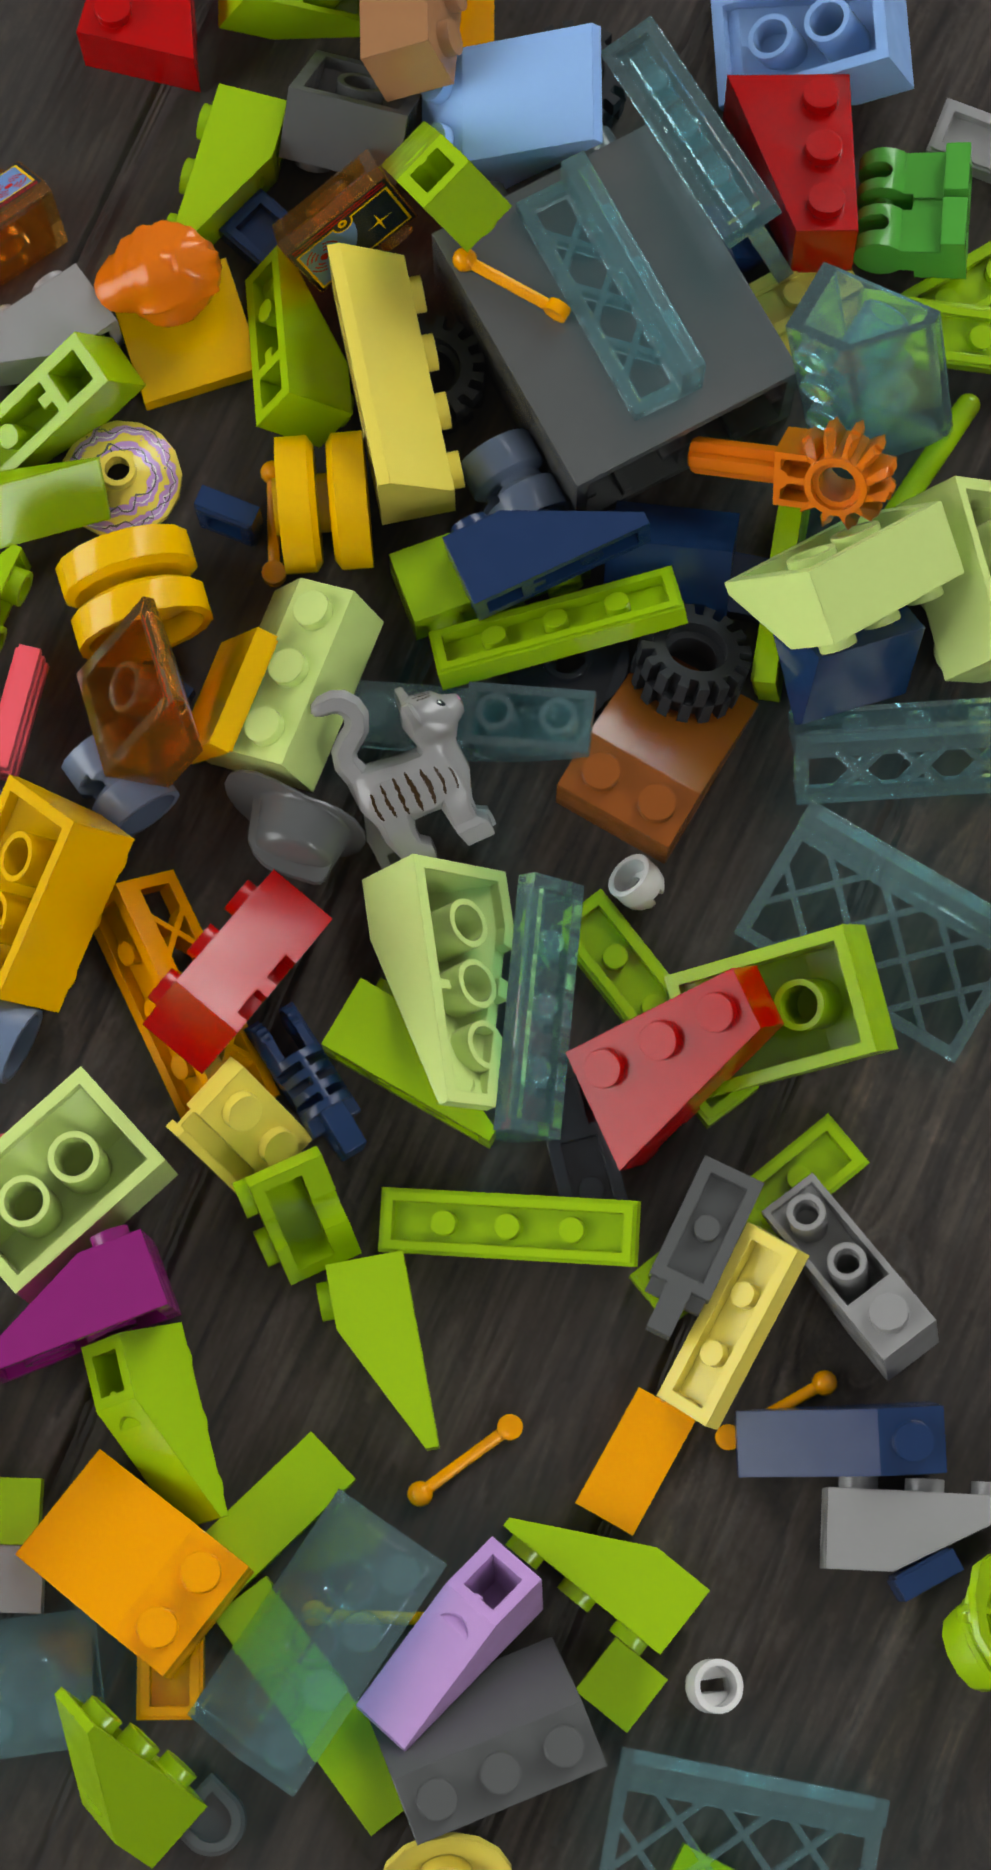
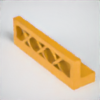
M168 870L115 883L103 910L100 925L94 932V935L174 1106L182 1119L190 1110L186 1104L230 1057L243 1065L274 1098H277L281 1094L273 1077L243 1030L248 1027L247 1023L203 1074L142 1025L156 1007L147 998L148 995L171 968L182 974L172 958L174 947L187 954V950L203 932L174 870ZM160 891L170 913L168 923L151 914L143 895Z

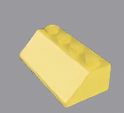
M344 243L327 245L333 295L382 525L456 511L455 489L465 488V482L458 450L446 452L442 434L443 430L452 429L445 391L434 393L429 372L440 370L433 333L421 335L417 314L427 312L420 275L408 276L404 255Z

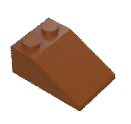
M671 656L680 665L691 670L699 671L698 669L683 662L675 656ZM629 673L588 732L558 782L556 803L665 864L759 704L740 694L732 709L728 707L726 715L719 719L711 713L708 722L698 723L695 714H690L687 723L676 721L678 711L670 709L666 717L657 713L656 710L659 705L657 700L646 705L640 698L643 688L634 689L631 682L634 673Z

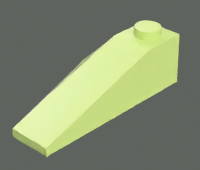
M411 854L362 879L370 941L439 1105L488 1111L496 1107L503 1038L496 1028L498 1005L507 1001L509 982L501 978L504 953L513 950L515 932L506 872Z

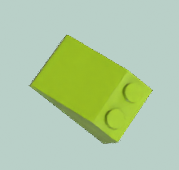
M841 924L664 976L669 999H672L731 968L757 965L784 1022V1025L728 1081H724L708 1098L842 1065L898 1049L867 930L863 924Z

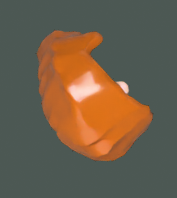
M160 220L152 225H140L131 234L120 239L115 253L108 256L97 272L94 282L96 296L109 311L137 314L140 318L146 319L158 327L170 328L193 321L205 306L208 305L213 296L219 292L223 268L218 255L219 252L215 250L212 242L203 238L191 226L168 220Z

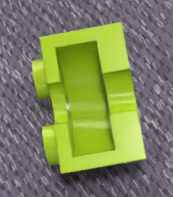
M317 1146L232 1183L247 1219L259 1214L264 1227L253 1231V1234L268 1267L280 1262L291 1285L326 1270L325 1265L343 1262L362 1254L350 1222L335 1191L336 1188L323 1156Z

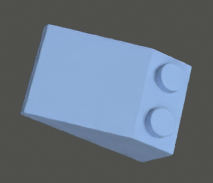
M711 0L718 104L722 111H724L727 75L850 74L851 105H860L914 89L906 0Z
M587 23L463 47L462 54L457 56L454 84L421 93L422 122H427L439 131L488 181H499L504 185L505 189L603 143L601 26Z

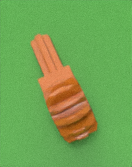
M837 416L828 422L825 430L817 426L810 429L788 426L778 446L697 436L690 443L687 459L690 471L695 474L773 483V505L800 508V512L816 508L822 512L820 515L822 527L830 523L834 516H839L847 530L857 524L860 516L872 521L873 518L879 515L883 507L882 502L891 499L896 488V480L891 476H893L897 468V456L882 453L886 445L885 434L869 439L863 435L865 432L864 420L856 422L850 431L846 430ZM832 467L847 470L853 476V479H845L838 476Z

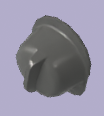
M241 769L231 772L224 782L226 794L232 804L250 821L248 843L253 855L265 868L271 871L274 869L282 876L312 885H321L326 881L339 857H348L360 852L366 842L363 828L355 818L342 809L324 801L308 797L257 771Z

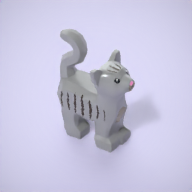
M402 687L394 689V697L400 713L402 729L417 747L399 755L364 764L357 755L369 733V713L361 699L346 690H329L317 696L311 704V714L315 717L338 714L344 720V726L337 735L331 749L334 768L347 784L357 806L363 813L367 842L382 869L411 854L437 858V850L432 838L419 833L415 820L442 809L454 830L468 846L495 834L493 826L496 825V822L488 806L476 805L473 800L469 763L456 740L458 722L465 712L464 704L456 693L438 694L429 690L408 696Z

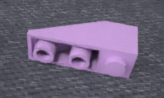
M492 1536L443 1586L357 1702L356 1708L404 1752L407 1751L543 1610L542 1579Z

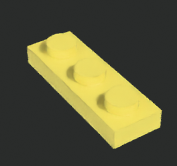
M747 1222L709 1303L704 1304L656 1396L702 1425L718 1430L810 1255L761 1227Z

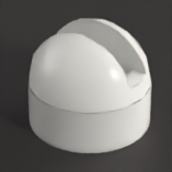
M634 854L622 860L615 867L609 878L608 888L610 893L632 910H645L656 905L653 899L658 893H664V877L659 868L645 855Z
M702 1660L691 1668L685 1679V1690L688 1700L704 1713H727L734 1709L742 1698L744 1687L742 1676L737 1667L727 1660ZM723 1678L724 1690L701 1692L700 1683L702 1680Z

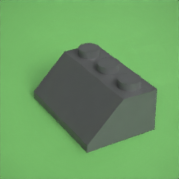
M552 1637L495 1659L405 1752L370 1721L417 1846L608 1766L584 1704Z

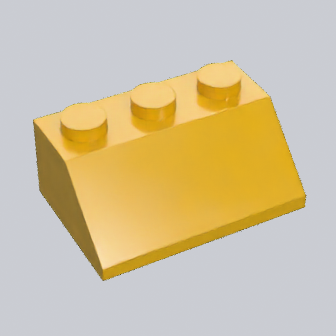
M10 774L0 795V1000L59 1013L68 990L75 982L78 967L92 935L100 925L103 910L117 878L125 868L134 838L101 814Z

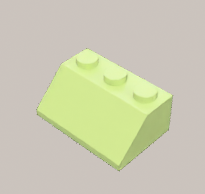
M953 476L896 506L902 507L935 501L942 502L965 573L941 585L944 592L943 595L923 603L921 606L927 614L935 643L933 649L937 664L942 669L945 681L984 683L991 681V480Z
M935 501L882 509L879 515L873 518L872 521L860 516L857 524L849 530L840 521L724 582L729 596L791 650L818 647L820 654L826 655L844 650L857 643L855 633L862 629L873 630L901 618L900 608L906 605H920L940 597L944 593L941 585L965 572L942 502Z
M299 578L275 590L259 626L278 636L276 639L278 643L233 751L206 761L210 764L235 771L241 769L257 771L288 786L314 792L342 725L343 718L338 714L315 717L311 714V704L317 696L329 690H346L352 694L355 693L384 621L353 590L304 578Z
M81 1066L0 1137V1277L16 1295L29 1304L77 1253L92 1248L90 1238L93 1235L109 1228L123 1225L178 1176L177 1172Z

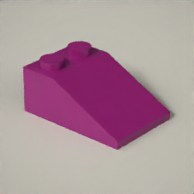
M127 1224L112 1227L93 1235L90 1238L92 1248L77 1253L0 1335V1385L82 1353L81 1347L114 1334L148 1328L182 1315L156 1243L141 1229L130 1232Z

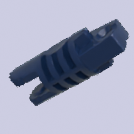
M292 1001L279 1009L281 1022L285 1030L291 1035L299 1048L298 1051L286 1059L274 1042L271 1033L263 1027L262 1023L257 1021L243 1030L312 1140L323 1135L339 1160L344 1162L361 1152L366 1146L367 1141L353 1116L361 1112V1109Z

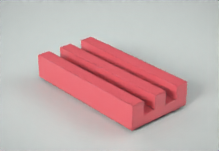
M22 644L15 648L0 702V780L7 781L9 774L17 777L20 775L50 667L45 662L46 658L42 656L41 649Z

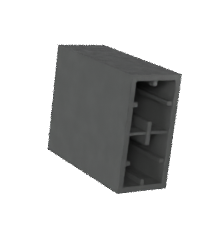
M652 122L619 139H616L608 126H602L603 143L549 168L550 174L511 194H508L501 182L489 181L512 207L497 221L493 230L482 237L471 249L477 255L478 260L548 298L555 297L565 302L571 308V313L564 323L551 319L543 309L473 271H458L452 263V257L454 252L461 248V246L443 228L432 233L435 286L454 319L465 326V336L468 338L473 334L477 339L479 353L483 352L485 373L516 427L529 431L544 457V466L541 470L543 473L553 474L570 503L568 511H608L616 507L617 500L627 501L689 469L687 458L689 446L694 437L702 436L742 441L788 417L800 373L792 356Z

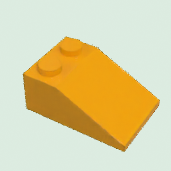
M101 1449L97 1451L15 1554L162 1677L169 1680L173 1678L254 1574V1571Z

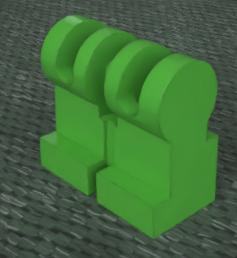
M971 142L947 143L946 152L906 153L897 148L880 147L863 154L859 161L858 173L861 184L857 189V207L860 210H858L859 231L853 259L854 264L858 268L874 274L912 270L914 271V277L966 279L972 192Z

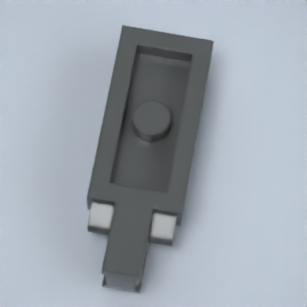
M704 1156L648 1275L651 1278L645 1292L659 1298L645 1328L646 1331L669 1341L683 1310L697 1317L699 1316L704 1304H708L764 1186L763 1182L711 1157Z

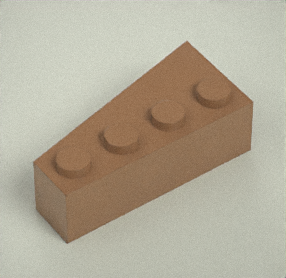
M359 0L360 59L387 102L454 84L457 56L461 55L463 51L460 33L461 13L467 9V0Z

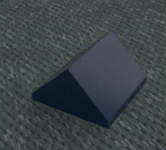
M617 500L614 511L645 513L650 523L651 542L606 562L604 584L672 565L684 604H695V614L699 615L703 614L705 607L716 610L713 619L718 622L725 615L728 616L729 595L724 582L732 579L740 513Z
M907 606L899 609L901 615L899 620L873 630L862 629L855 633L857 643L831 654H820L818 647L791 650L773 634L795 725L805 724L906 693L925 630L924 625Z

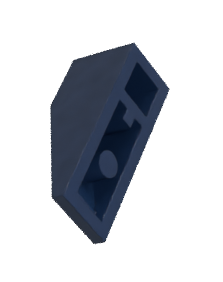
M500 510L489 516L484 512H479L459 520L452 526V533L442 537L447 555L479 621L651 542L650 523L645 513L620 511Z
M918 1401L734 1410L737 1477L739 1478L870 1477L947 1473L944 1406L937 1403Z

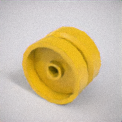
M362 430L330 433L325 443L327 473L318 474L314 445L306 435L274 437L275 478L271 480L276 535L281 537L286 575L319 572L324 563L322 533L332 532L335 561L342 570L374 568L369 488Z
M154 523L127 527L100 535L78 545L60 559L55 570L67 605L78 609L71 619V624L83 658L96 662H115L140 658L143 655L147 656L169 649L160 617L172 647L190 640L208 627L214 618L203 582L191 577L198 566L186 529L175 524Z

